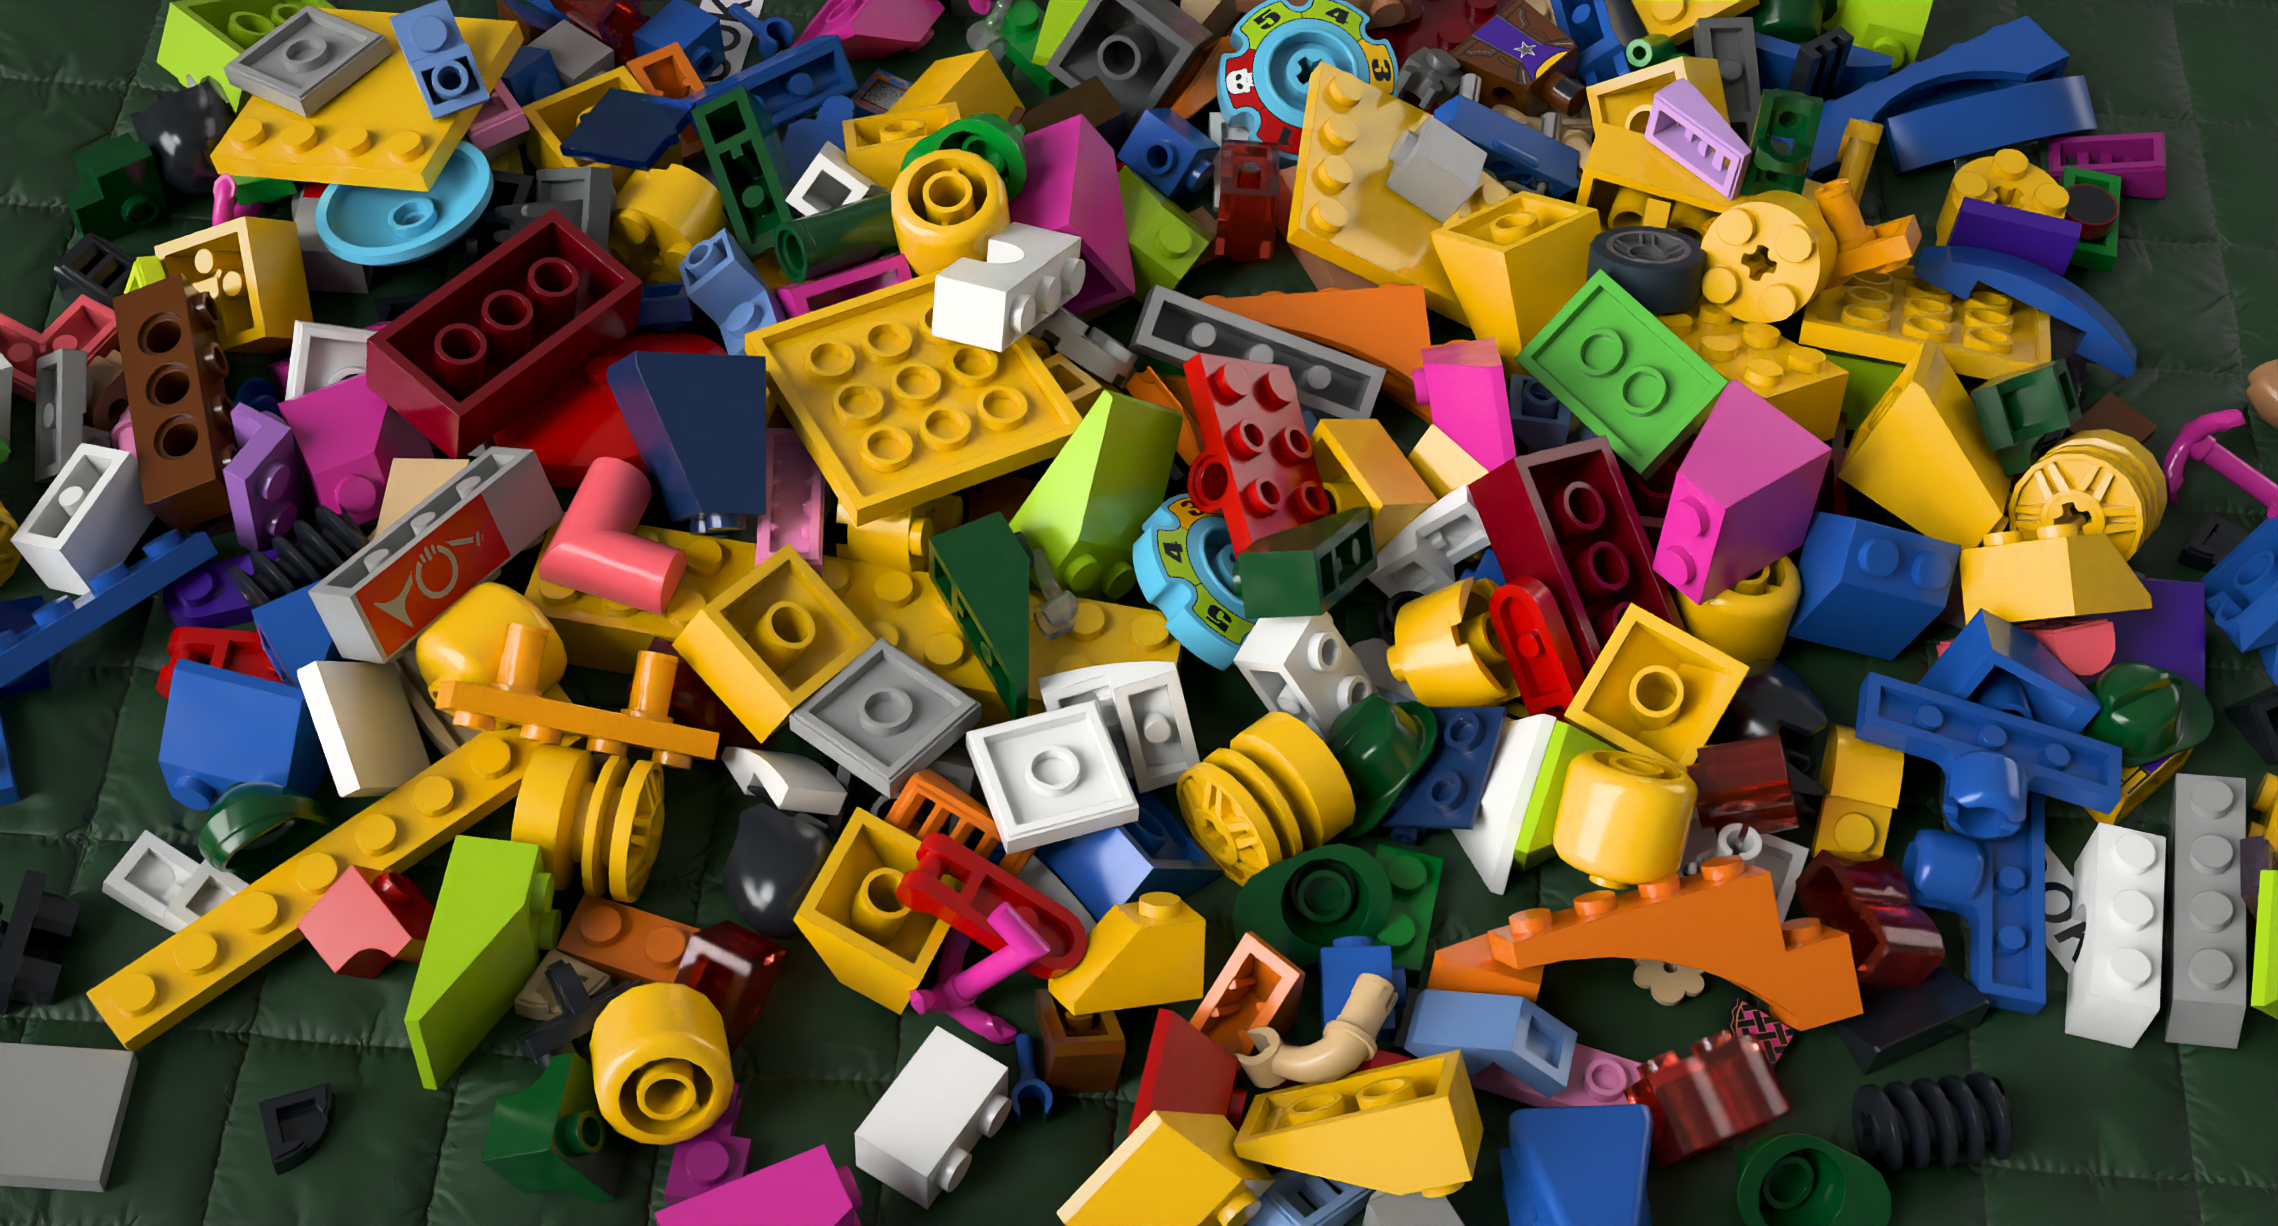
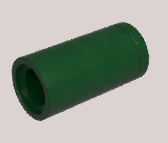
M884 192L778 225L774 234V246L778 262L785 275L794 283H802L900 252L892 218L891 193Z

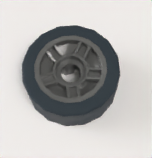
M1652 226L1613 228L1597 234L1590 243L1586 282L1599 269H1602L1651 314L1679 312L1696 305L1702 296L1701 280L1705 273L1707 254L1705 250L1700 249V242L1689 235L1671 229Z

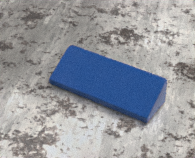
M820 35L684 97L678 102L685 117L700 138L691 110L742 85L770 113L775 128L821 107L822 103L829 96H840L842 94L844 96L857 90L858 86L839 35Z

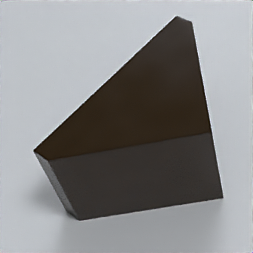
M1097 76L1026 112L1020 121L1026 130L1032 133L1082 114L1114 149L1115 159L1118 162L1122 161L1116 156L1129 137L1125 111Z

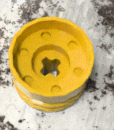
M2109 429L2082 430L2057 442L2016 483L2008 506L2010 531H2023V539L2026 542L2038 540L2037 527L2077 523L2078 536L2106 534L2127 562L2160 525L2167 505L2166 480L2154 455L2133 437ZM2074 504L2078 511H2089L2091 518L2086 522L2083 514L2072 515L2070 507Z
M1269 712L1230 741V749H1216L1203 762H1198L1186 770L1177 780L1176 794L1181 813L1193 837L1222 868V872L1242 887L1251 876L1265 867L1304 851L1322 846L1350 826L1354 820L1356 807L1352 789L1340 763L1315 732L1304 722L1287 712Z
M541 743L532 754L522 779L516 801L511 841L540 844L545 873L554 874V890H566L575 878L581 863L582 885L587 896H603L609 887L613 900L628 903L636 902L645 888L662 838L665 814L663 804L664 772L661 763L637 760L631 769L627 757L611 755L604 764L596 782L595 761L591 751Z

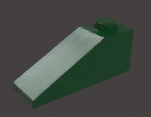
M742 85L691 110L739 245L753 263L775 252L774 234L778 225L799 219L797 209L785 201L793 186L788 161L771 115Z
M1358 506L1259 538L1237 554L1238 560L1235 561L1233 567V587L1236 596L1239 599H1243L1245 619L1323 615L1378 568L1371 506Z
M1001 511L929 537V578L1012 718L1016 720L1028 717L1029 569L1034 567V556L1025 535L1020 531L1013 533Z

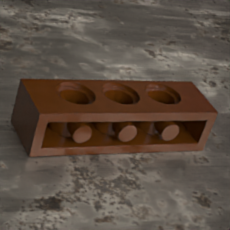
M182 273L112 298L144 505L171 530L178 529L179 532L232 513L223 469L237 455L239 450L235 447L232 431L234 428L231 411L234 409V406L226 395L223 379L229 376V366L224 352L217 344L215 327L220 326L221 320L214 300L208 292L203 291L200 293Z

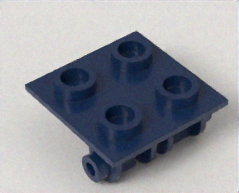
M1429 707L1437 718L1438 737L1433 751L1420 770L1409 780L1388 813L1375 827H1391L1390 838L1404 845H1414L1417 836H1423L1427 828L1473 830L1508 713L1506 707Z

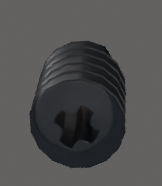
M340 503V514L335 513L325 505H319L315 508L319 529L313 528L303 520H297L293 523L298 541L296 545L280 535L271 538L276 556L274 560L258 550L251 552L249 556L254 574L249 575L235 565L227 569L230 580L252 610L324 579L370 543Z
M1983 1072L1967 1074L1964 1079L1956 1075L1940 1077L1937 1083L1929 1078L1913 1080L1910 1086L1902 1081L1886 1083L1883 1089L1875 1084L1859 1086L1854 1093L1852 1126L1859 1156L1871 1165L1875 1159V1154H1880L1884 1167L1889 1173L1901 1170L1903 1151H1907L1911 1164L1916 1170L1928 1168L1930 1148H1934L1937 1159L1943 1167L1955 1165L1958 1145L1961 1146L1964 1156L1970 1164L1982 1162L1985 1155V1142H1987L1992 1155L1997 1161L2009 1159L2011 1155L2013 1117L2005 1088L2000 1080L1995 1077L1991 1078Z

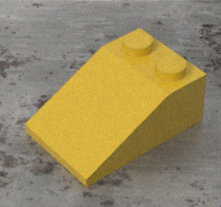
M1458 1049L1347 1074L1333 1082L1302 1084L1255 1095L1233 1144L1238 1158L1399 1196L1421 1191L1422 1196L1434 1198L1454 1193L1461 1189L1466 1181L1472 1180L1484 1128L1462 1051Z

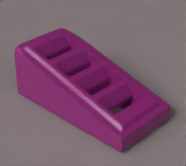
M2165 132L2049 138V175L2057 184L2064 167L2070 166L2121 176L2120 195L2146 199H2166ZM2066 158L2077 159V165H2066ZM2089 161L2101 164H2089Z

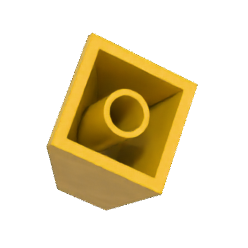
M1521 191L1431 232L1433 245L1476 340L1495 338L1503 365L1504 378L1510 380L1511 374L1531 376L1514 358L1585 285L1590 243L1597 234L1602 233L1598 209Z
M1926 338L1855 430L1838 477L1927 537L1961 545L1960 550L1977 548L1978 545L1984 547L1983 535L2003 532L2009 521V518L2004 513L2008 509L2013 494L2009 491L2013 475L2006 477L1998 450L1989 451L1982 425L1977 417L1975 404L1938 345Z

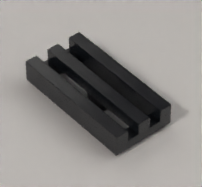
M1840 26L1799 47L1787 90L1801 92L1806 96L1823 98L1824 102L1831 99L1835 100L1854 37Z

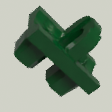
M1777 88L1774 90L1763 89L1749 146L1752 154L1740 194L1753 196L1771 190H1782L1802 195L1824 107L1823 98L1806 96L1801 92ZM1772 135L1794 139L1792 149L1786 142L1771 140Z

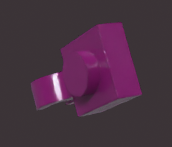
M734 1082L729 1106L712 1127L690 1140L676 1144L664 1192L666 1205L672 1206L747 1175L753 1151L751 1139L734 1136L743 1103L742 1099L738 1098L741 1088L740 1083Z

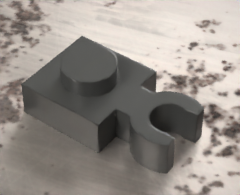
M1424 46L1408 57L1397 75L1399 78L1394 85V89L1399 93L1403 92V90L1414 93L1422 100L1419 106L1424 110H1429L1435 102L1443 105L1459 94L1462 76H1465V73L1459 70L1460 63L1449 53L1438 48L1430 50Z

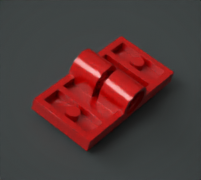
M1200 352L1183 363L1206 450L1195 458L1190 467L1188 493L1198 510L1205 513L1223 514L1225 516L1236 560H1238L1237 554L1259 538L1330 516L1329 500L1322 485L1313 454L1312 441L1307 433L1297 398L1296 385L1291 377L1289 367ZM1351 590V591H1350L1347 595H1345L1343 598H1345L1346 596H1348V595H1350L1351 593H1353V590Z

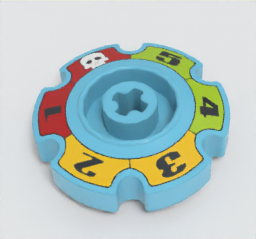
M1267 0L1254 7L1236 24L1229 44L1237 52L1222 54L1217 70L1216 91L1219 107L1226 124L1230 127L1242 125L1248 129L1250 134L1245 144V148L1253 155H1270V164L1281 169L1298 164L1310 74L1321 61L1344 72L1351 73L1358 79L1398 98L1399 92L1394 89V85L1399 78L1397 76L1399 69L1395 54L1387 39L1374 40L1366 34L1365 30L1370 21L1369 16L1343 0H1307L1305 5L1300 7L1291 5L1287 0Z
M1189 493L1176 495L1163 502L1142 524V529L1145 533L1133 544L1135 574L1147 602L1156 605L1166 616V629L1185 648L1201 660L1221 671H1225L1230 665L1237 667L1233 659L1259 618L1245 619L1243 599H1239L1235 594L1233 567L1236 556L1225 516L1223 514L1205 513L1198 510L1191 501Z

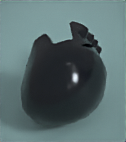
M188 74L186 78L189 88L166 97L156 90L154 95L157 102L141 113L135 112L131 114L130 117L139 141L143 140L154 155L160 180L170 190L200 195L212 192L214 182L222 175L218 174L210 155L237 116L223 87L211 76H206L197 84L192 76Z
M1758 659L1743 663L1749 666L1750 670L1709 738L1708 745L1718 764L1727 775L1739 779L1763 792L1773 809L1798 815L1817 816L1820 812L1806 805V799L1808 795L1826 796L1828 792L1827 789L1805 774L1809 772L1811 767L1810 753L1813 736L1816 732L1824 729L1828 722L1824 712L1825 706L1801 675L1779 660Z
M749 785L746 787L747 790L763 801L761 804L742 811L739 815L738 833L724 870V890L743 922L762 937L779 940H794L805 937L793 919L839 837L829 825L812 817L807 812L778 809L764 787Z

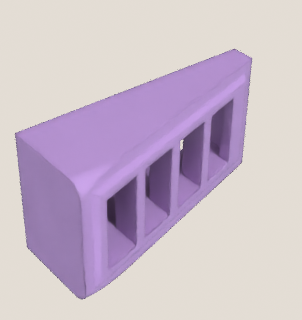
M1683 77L1656 92L1644 138L1730 201L1739 197L1752 154L1750 148L1699 90ZM1711 146H1712L1714 149H1716V150H1715V154H1714V152L1710 149ZM1726 157L1731 160L1729 168L1724 165Z

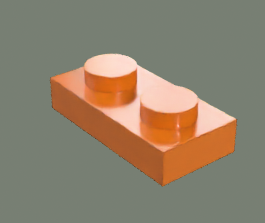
M584 893L556 950L610 975L611 979L619 982L625 979H630L632 983L642 980L644 985L654 982L684 984L693 989L713 949L712 933L602 897L587 896Z

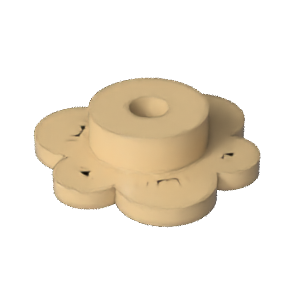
M1633 959L1637 965L1633 974L1635 984L1641 988L1650 989L1652 997L1662 1005H1676L1682 1001L1684 994L1694 997L1703 991L1704 980L1702 975L1705 973L1703 970L1658 960Z

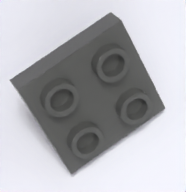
M585 166L536 170L534 203L504 205L495 208V215L498 218L509 220L510 228L508 230H496L493 233L494 240L504 243L554 208L612 256L611 248L608 245L610 217L613 215L616 206V191L612 185L613 169Z

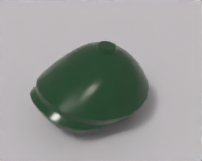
M260 781L237 782L229 786L226 792L212 805L202 825L198 847L201 855L211 866L220 872L266 875L331 832L334 827V819L326 816L322 804L285 786Z

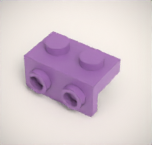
M238 403L231 411V418L239 452L223 469L238 544L251 552L254 550L263 552L272 542L271 538L276 535L283 537L291 529L297 512L305 504L292 428L272 412H259L243 403Z

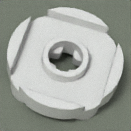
M1062 306L1029 331L1038 338L1043 336L1051 341L1055 350L1111 384L1113 382L1121 389H1124L1125 384L1136 370L1133 366L1138 358L1136 354L1096 327H1093L1087 336L1084 333L1089 326Z

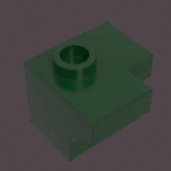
M127 132L73 155L82 182L75 191L66 195V199L80 239L87 233L92 232L112 242L171 216L154 155L143 140L135 142Z
M2064 357L1991 378L1972 391L1977 417L1982 425L1989 451L1998 450L2006 477L2028 471L2042 457V444L2047 433L2071 427L2083 417Z
M575 1052L552 1056L542 1076L527 1089L518 1093L498 1096L481 1162L525 1194L540 1191H562L581 1196L592 1203L615 1200L630 1138L617 1133L602 1116L595 1093L592 1065Z

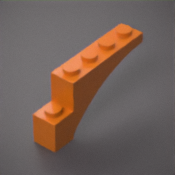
M1387 283L1377 288L1345 290L1340 287H1328L1318 292L1286 294L1280 291H1269L1259 296L1226 298L1220 295H1211L1200 299V301L1387 369L1378 393L1385 395L1414 413L1430 426L1433 423L1430 404L1417 406L1412 375L1413 369L1424 368L1421 349L1469 341L1460 339L1447 342L1444 345H1431L1423 284L1404 286L1399 283Z
M1737 855L1721 856L1706 860L1700 864L1702 872L1679 878V874L1672 873L1659 880L1638 884L1637 890L1615 895V892L1611 890L1585 893L1573 899L1574 907L1551 913L1548 908L1520 911L1509 916L1510 925L1487 931L1493 958L1517 970L1564 960L1616 957L1658 960L1700 969L1726 979L1769 1006L1770 1016L1773 1019L1799 1031H1805L1864 1013L1849 934L1820 923V919L1813 917L1793 919L1781 924L1771 872L1745 863L1742 857Z

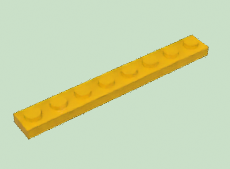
M556 684L542 697L572 703ZM516 724L504 730L481 732L86 992L92 1005L125 1049L136 1052L306 938L296 924L352 864L381 871L385 868H390L401 874L455 838L456 835H459L519 794L522 779L531 756L541 742L520 738L522 726ZM563 734L560 746L586 750L588 739Z

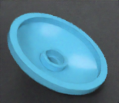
M461 140L429 192L329 184L317 204L315 226L325 247L343 260L378 267L396 266L418 261L452 245L475 225L492 196L494 187L493 173L483 153L474 145Z

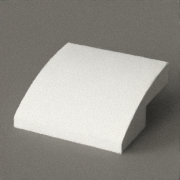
M1174 662L1112 663L1070 670L1037 679L1046 712L1096 700L1127 778L1135 780L1140 794L1177 783L1180 775L1200 762L1178 671Z

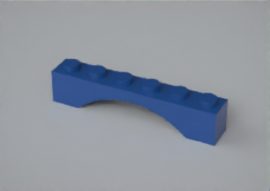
M2025 15L2007 24L1995 25L1986 33L1969 41L1955 43L1944 52L1922 62H1912L1903 70L1879 81H1870L1859 90L1837 100H1827L1824 102L1806 179L1823 184L1837 180L1841 163L1835 160L1849 118L1867 120L1881 124L1884 127L1883 120L1911 111L2008 87L2061 78L2070 55L2032 19ZM1883 128V132H1882V135H1881V136H1883L1884 134H1886L1885 128ZM1773 135L1771 137V140L1788 143L1792 149L1794 139Z

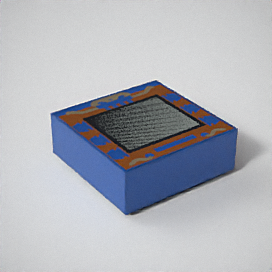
M877 68L850 98L856 104V118L887 113L913 83Z

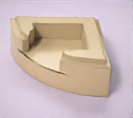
M555 949L554 951L549 950L513 1001L515 1012L518 1015L535 1020H549L562 1013L544 973L547 971L548 965L560 959L566 964L570 963L573 966L590 998L612 987L611 976Z

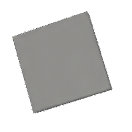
M307 5L226 64L223 69L230 85L307 118L392 54L386 36Z
M882 637L789 714L791 731L889 799L905 787L915 772L928 767L982 719L981 703Z
M0 1042V1186L105 1192L139 1064L134 1051Z

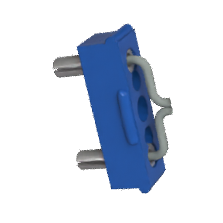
M1473 73L1462 76L1460 92L1457 96L1434 110V118L1487 153L1482 170L1496 181H1502V185L1507 189L1517 193L1527 191L1558 199L1579 187L1580 182L1576 178L1579 151L1559 142L1562 120L1559 114L1556 115L1554 112L1543 114L1540 132L1478 103L1482 80Z

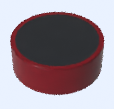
M2076 184L2066 189L2070 199L2064 219L2082 223L2080 238L2098 239L2107 235L2111 231L2119 212V206L2114 196L2107 190L2092 184Z

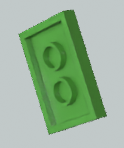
M1599 269L1514 358L1596 436L1606 435L1612 450L1645 481L1709 417L1727 383H1729L1602 269Z

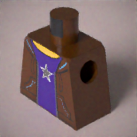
M1525 0L1511 1L1449 53L1460 63V71L1465 74L1473 73L1481 78L1478 103L1490 109L1495 105H1506L1522 112L1525 116L1538 117L1552 106L1565 115L1573 117L1580 112L1587 101L1586 86L1576 81L1578 48L1575 41Z

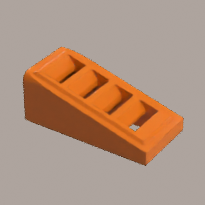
M1229 35L1223 36L1203 48L1184 78L1159 108H1170L1183 119L1188 120L1217 98L1216 77L1221 56L1224 53L1232 54L1237 52L1229 44Z
M930 767L915 772L911 776L884 819L885 822L922 841L929 832L939 833L952 812L961 819L949 837L965 845L975 827L982 830L985 834L974 852L987 860L998 842H1002L990 809ZM928 798L935 802L936 805L922 826L914 818ZM1038 847L1005 854L998 867L1019 878Z

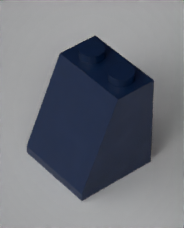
M635 351L607 367L608 384L670 523H690L691 535H728L729 531L745 530L746 520L766 514L765 356Z

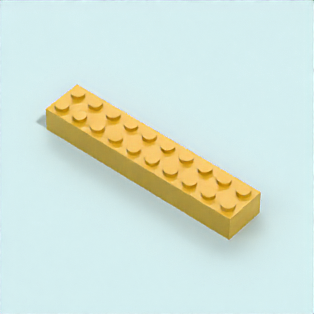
M563 517L548 528L524 596L554 626L563 642L568 659L567 664L634 675L638 651L657 652L679 658L674 682L710 688L672 644L702 607L756 568L757 544L707 535H691L689 532L638 524L633 535L682 549L687 556L688 565L663 616L541 580L538 571L540 561ZM823 555L822 580L877 641L882 637L981 703L982 719L969 731L1014 720L929 578L928 572L914 570L912 574L862 561ZM1029 589L1028 716L1046 712L1037 681L1039 678L1091 666L1143 661L1174 662L1179 675L1184 646L1166 629L1167 618L1161 611Z

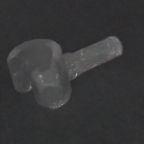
M998 0L986 21H978L968 29L966 34L967 43L974 52L988 49L996 62L1004 57L1008 49V41L998 31L1013 0Z
M1036 549L1032 551L1034 556L1033 568L1046 600L1034 606L1033 616L1041 633L1048 640H1054L1075 627L1074 617L1078 611V602L1070 591H1062L1060 585L1056 582L1044 550Z

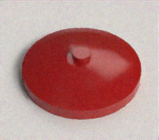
M675 330L632 331L600 356L590 360L584 368L494 434L493 438L496 447L534 450L550 485L553 487H580L592 462L601 457L620 459L630 463L644 475H648V471L608 384L607 367L635 351L728 355V353L714 341L693 333Z

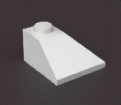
M1543 713L1504 723L1473 830L1451 829L1490 892L1499 895L1504 894L1512 869L1514 848L1557 717Z

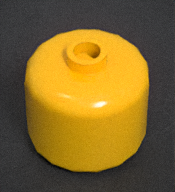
M935 150L916 158L899 174L891 192L892 218L898 247L901 254H905L909 268L919 276L949 267L962 257L987 262L989 238L1000 234L1011 224L1006 186L997 169L980 155L964 150Z
M1785 555L1701 605H1697L1676 587L1673 589L1672 598L1686 633L1741 663L1758 659L1775 660L1786 641V633L1801 595V582L1798 569L1789 556Z
M485 582L470 589L421 633L417 639L415 659L421 676L428 685L429 694L436 703L440 682L457 680L487 687L489 682L496 683L508 623L546 629L549 632L537 690L543 692L544 696L561 680L567 666L568 659L560 636L545 615L525 596L508 586L495 582ZM443 710L444 712H446L447 714H449V715H451V716H454V715H455V712H450V711H445V710ZM496 721L495 730H504L513 724Z
M1595 749L1580 752L1570 761L1552 835V844L1563 861L1575 869L1589 874V880L1593 883L1611 889L1626 890L1630 888V885L1659 880L1672 873H1677L1682 865L1697 802L1698 788L1696 783L1686 772L1657 759L1616 750Z
M654 982L632 987L612 999L597 1017L590 1041L595 1093L602 1116L617 1133L645 1144L669 1145L690 1140L712 1127L728 1108L735 1080L722 1015L706 995L684 984Z

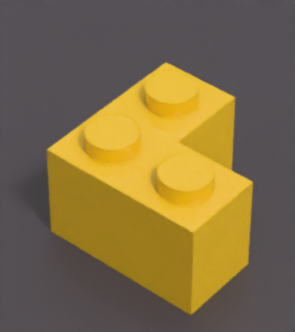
M243 216L154 246L155 254L159 256L166 278L182 273L200 293L206 291L214 300L221 320L220 326L216 327L218 344L222 351L274 354L292 348L295 320L313 322L296 222Z

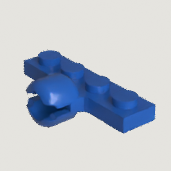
M1871 671L1860 685L1855 738L1924 758L1941 766L1945 774L1942 811L1949 825L1963 836L1982 841L1999 840L2011 836L2020 827V822L2026 819L2028 791L2106 814H2110L2121 799L2122 747Z
M2028 791L2026 819L2020 822V827L2015 833L1999 840H1976L1961 834L1925 827L1918 830L1914 841L1909 843L1902 866V892L1904 898L1914 906L1956 913L1967 920L1970 928V985L1987 998L1990 1003L1989 1007L2037 1015L2046 1005L2044 795Z

